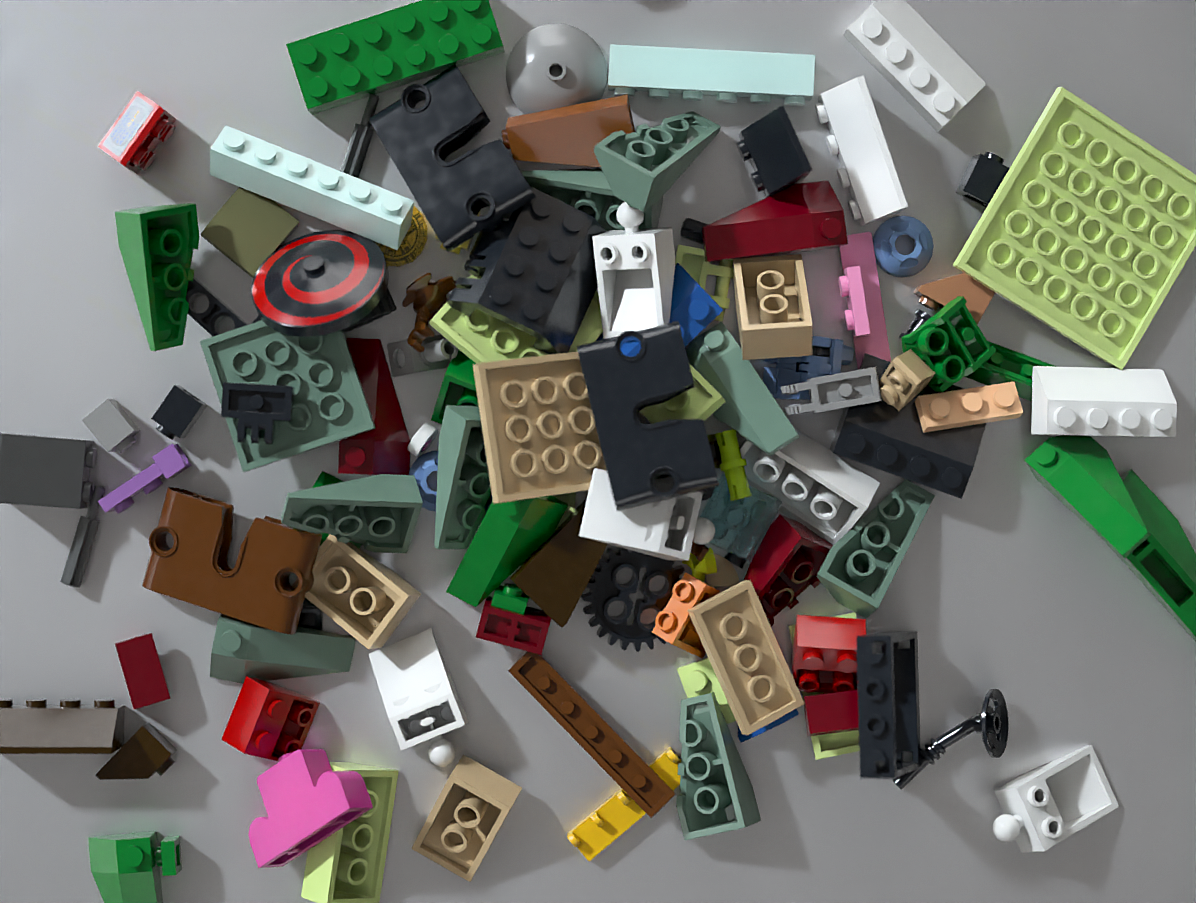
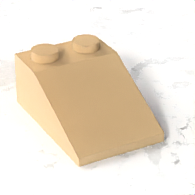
M329 534L318 549L312 569L314 584L311 590L305 594V597L363 646L371 650L381 648L421 593L397 573L350 542L347 544L339 542L336 536ZM298 578L292 585V587L295 589H297L299 585Z
M463 754L449 776L411 849L471 882L522 787Z

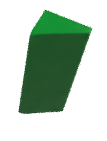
M988 341L989 345L994 346L997 351L976 371L967 375L966 378L987 386L1015 382L1018 396L1032 402L1033 366L1054 365Z

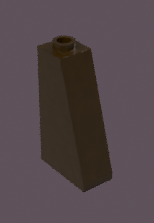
M587 498L509 578L561 628L569 621L608 545L579 537Z

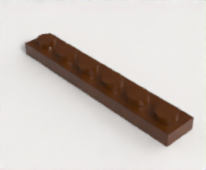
M527 651L508 670L650 818H653L676 795L665 781L542 655Z

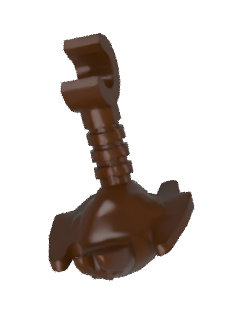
M426 273L406 288L407 295L402 301V306L407 307L413 302V310L417 313L415 328L409 334L407 343L419 353L425 350L421 345L423 340L428 336L434 337L435 332L428 327L429 322L448 301L449 298L446 297V294L457 288L455 287L457 280H454L453 276L431 282L432 274Z

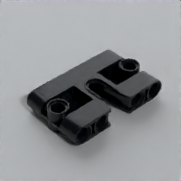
M456 64L424 84L408 86L404 89L399 100L369 118L370 123L447 252L468 241L479 231L491 232L496 230L501 225L503 216L508 213L511 214L536 198L532 188L501 139L469 150L455 160L446 162L449 155L465 146L491 122ZM426 100L422 107L415 109L419 101ZM490 206V210L485 216L478 217V213L482 208Z
M678 321L639 331H625L619 336L577 346L617 511L661 500H670L677 496L719 486L703 419H669L652 424H643L638 420L639 412L643 408L665 403L694 388V381ZM634 340L641 345L640 352L633 357L625 356L622 353V346L627 341ZM664 474L670 475L675 482L674 487L668 492H660L655 488L656 479Z

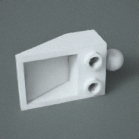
M626 202L619 206L616 214L618 222L621 226L625 227V230H612L592 237L603 338L619 336L625 331H639L667 324L670 320L675 271L672 227L639 229L638 226L644 219V212L630 207ZM643 251V257H641L638 254V252Z
M593 469L579 537L667 560L689 561L692 542L699 545L709 543L714 538L715 527L709 519L704 517L698 518L703 495L701 492H693L670 500H661L617 511L607 471ZM655 481V488L660 492H668L674 487L672 484Z
M431 628L371 652L368 655L389 721L401 751L430 740L429 759L437 766H447L454 760L456 752L454 745L444 739L442 734L466 725L469 721ZM444 707L452 709L453 717L450 720H445L441 715ZM412 720L420 721L422 726L420 732L415 733L410 729Z
M1085 746L1020 775L994 790L1004 814L995 819L993 833L996 838L1003 842H1010L1016 839L1021 853L1046 851L1118 808L1117 800L1093 746Z

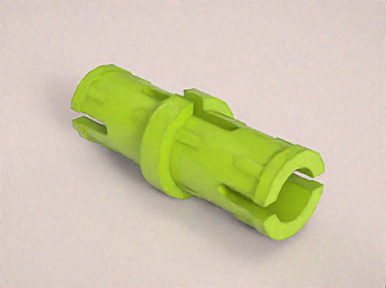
M735 429L714 434L722 464L719 465L720 471L725 473L730 501L752 496L744 467L747 466L746 458L742 459Z

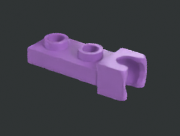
M173 443L152 457L155 461L154 464L98 500L104 512H112L114 510L118 514L135 503L132 499L134 496L142 491L148 495L163 485L161 478L164 476L166 479L174 478L192 466L181 447Z

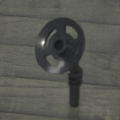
M999 689L989 690L983 701L981 713H976L975 716L970 717L936 739L932 737L930 739L931 744L926 743L924 745L925 749L921 748V768L893 778L892 781L902 790L928 764H935L934 759L939 760L941 758L940 753L944 755L947 747L974 731L977 734H981L984 746L991 757H1001L1006 748L1009 727L1008 711L1002 692ZM990 698L992 699L995 705L993 708L991 706H988Z

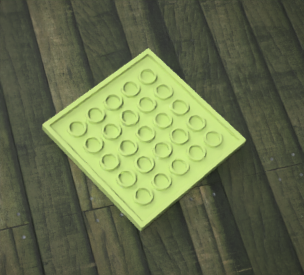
M1057 87L952 266L1109 365L1123 370L1196 246V174L1065 88Z

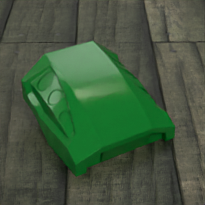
M958 296L912 333L901 337L903 353L911 349L935 372V375L928 383V386L935 392H944L954 383L973 373L997 351L994 346L989 345L965 305L967 301L964 296Z

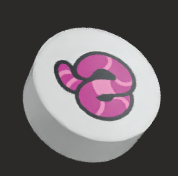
M429 423L421 426L409 442L408 451L418 458L422 456L436 438L438 430Z

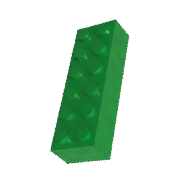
M420 0L286 44L307 110L311 115L369 97L370 94H378L440 74L454 64L457 67H461L505 52L489 0Z

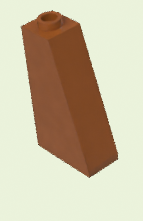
M627 94L509 117L506 129L502 130V140L508 150L511 149L514 160L601 167L594 153L595 145L614 132L622 130L625 134L636 131Z

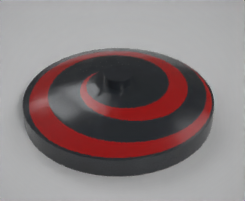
M319 231L291 240L268 256L255 273L251 285V296L260 319L271 329L296 337L322 336L345 329L369 314L385 294L389 281V272L381 249L372 240L351 231Z

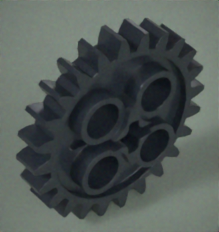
M619 547L620 552L615 554L613 550L607 548L609 559L606 561L602 558L598 563L600 565L599 569L594 570L592 574L594 578L589 580L586 588L590 589V592L581 595L582 600L591 603L583 608L584 614H594L588 621L590 627L601 625L596 634L601 638L609 633L607 642L611 646L620 639V647L624 651L630 642L633 643L636 652L640 651L642 642H645L650 650L654 648L653 639L656 638L665 644L666 641L652 633L656 625L655 620L652 623L644 624L641 623L640 616L644 610L649 608L655 609L657 614L665 609L673 595V586L682 579L679 576L685 571V568L682 565L672 567L676 562L675 560H667ZM646 567V572L639 587L644 597L643 599L637 598L634 606L633 623L628 625L627 619L634 605L629 595L630 593L635 594L637 592L640 569ZM622 568H630L633 572L631 580L624 584L618 583L616 581L617 572ZM657 575L663 576L665 578L664 587L659 591H651L649 589L650 580ZM614 601H622L624 603V610L618 616H610L607 612L608 606Z

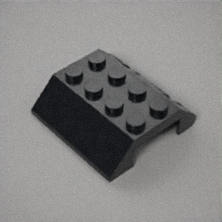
M531 187L536 195L535 199L511 214L508 213L503 216L504 219L507 218L509 221L503 220L496 230L491 232L480 231L469 254L470 259L466 261L464 268L468 273L478 277L481 276L482 278L459 277L455 284L457 288L452 290L447 303L450 307L470 317L476 308L536 337L533 347L549 355L568 353L598 288L592 237L605 233L606 230L593 216Z

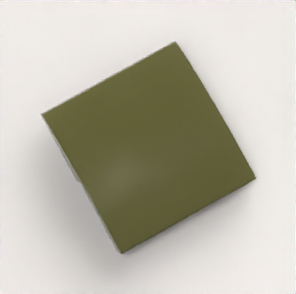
M239 187L208 223L201 236L249 276L254 278L259 266L297 229L299 221L275 201Z

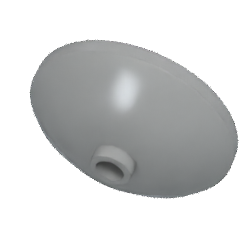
M546 24L527 32L515 44L506 65V83L509 94L518 109L523 114H530L601 100L607 84V66L600 47L587 33L567 24ZM555 65L560 66L563 69L562 74L559 77L552 76L549 72L551 67Z

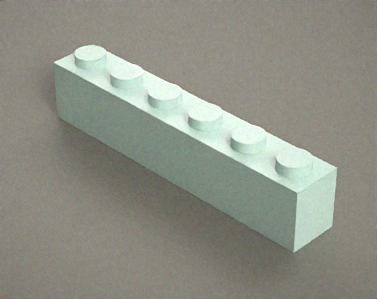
M610 44L608 90L615 91V96L628 94V97H634L635 92H649L648 97L656 99L669 98V93L683 94L682 99L694 101L703 100V95L717 96L716 101L737 102V97L750 98L751 103L770 104L771 99H784L785 105L803 106L805 101L812 99L814 93L815 55Z
M225 125L210 149L211 176L395 250H398L411 226L413 200Z

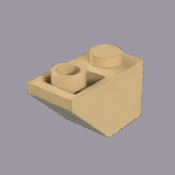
M910 349L894 358L879 380L881 398L887 404L893 405L900 411L928 385L935 372Z

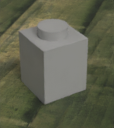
M107 399L82 420L107 452H115L116 450L120 453L124 452L137 441L134 436L140 432V429L115 399Z

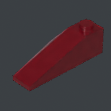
M829 180L794 184L701 228L705 262L834 249L848 244L844 209Z
M346 338L375 429L339 441L338 474L409 475L411 452L408 451V445L411 440L404 422L381 339Z
M781 514L769 526V529L759 541L744 577V580H751L771 627L774 625V617L787 606L792 609L799 603L796 597L810 585L815 589L821 583L816 576L832 547L830 543L802 523Z

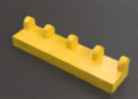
M669 747L649 766L672 790H675L680 785L678 764L681 763V758ZM621 788L567 833V838L574 847L580 850L588 861H591L646 813Z

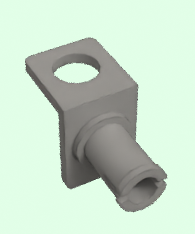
M443 335L426 337L421 344L425 350L421 353L408 345L407 339L387 344L391 374L393 377H398L415 372L448 368L450 359L457 356L458 348ZM399 349L403 351L405 356L403 367L399 365L397 360Z

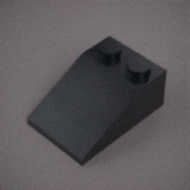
M784 106L776 108L740 132L739 138L741 141L736 143L743 161L750 160L755 171L750 174L757 192L764 191L766 197L804 181L812 171Z

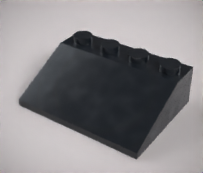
M865 353L859 370L876 367L879 382L891 362ZM927 385L900 411L893 405L887 404L883 399L879 402L844 408L830 450L834 454L962 499L975 465L986 423L923 433L915 400L918 396L941 393L935 392ZM951 385L944 392L961 390L965 388L956 385Z

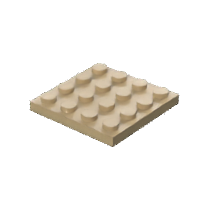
M578 351L483 362L473 365L493 504L586 491L590 487L593 469L607 471Z

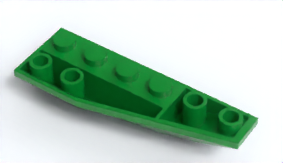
M1130 469L1121 479L1150 536L1125 559L1110 545L1108 546L1196 641V553L1178 519L1138 475Z

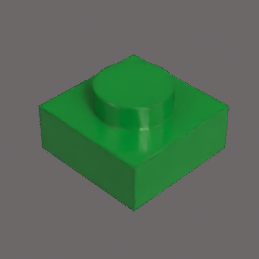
M505 583L504 586L499 585L496 588L491 606L524 615L529 597L516 584Z
M166 836L161 841V846L156 848V863L158 867H162L163 876L177 875L182 870L180 836Z

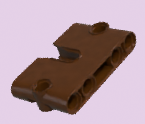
M168 487L158 526L149 536L151 553L142 586L148 590L279 633L296 634L305 594L311 590L314 584L312 569L315 564L322 534L317 535L281 523V520L270 516H265L264 519L256 517L240 547L236 565L234 568H231L228 565L227 556L232 541L234 505L188 490ZM168 532L173 536L174 545L172 548H170L166 543V536ZM291 572L295 573L299 579L297 589L290 585L289 576Z

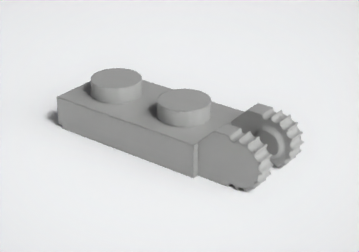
M876 367L807 379V382L781 386L782 394L787 395L809 390L811 403L789 405L785 408L786 415L809 411L818 413L882 401Z

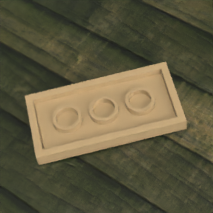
M744 580L687 610L742 734L749 735L805 704L751 580Z

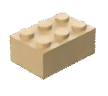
M802 254L733 259L734 296L742 359L753 360L812 355L813 325Z

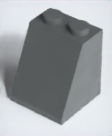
M0 433V503L75 509L87 508V502L92 501L94 483L89 482L90 468H95L97 460V449L92 448L93 441Z

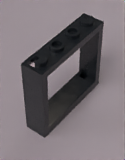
M883 631L856 636L860 778H897L921 768L917 631ZM910 639V648H900L899 641ZM881 645L882 653H876V646ZM902 751H913V762H904Z

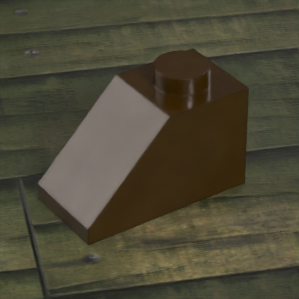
M147 722L138 729L95 776L99 780L149 779L156 772L162 776L174 764L175 761L171 756L177 749Z

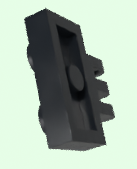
M223 382L221 417L238 418L237 442L245 443L247 429H251V443L259 444L260 430H265V444L273 445L275 421L292 422L294 387Z

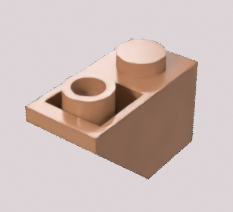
M962 273L920 285L915 289L914 294L920 297L918 302L933 311H937L938 307L942 309L958 296H964L967 301L965 305L978 324L995 292L967 274Z

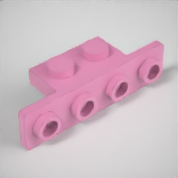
M871 232L847 235L848 244L839 247L843 276L839 277V288L841 296H846L848 310H844L846 330L852 331L858 370L865 353L891 362Z

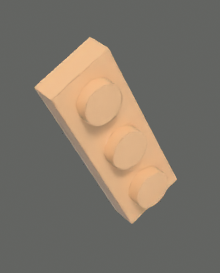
M1015 382L918 396L915 400L923 433L1020 418L1023 414Z

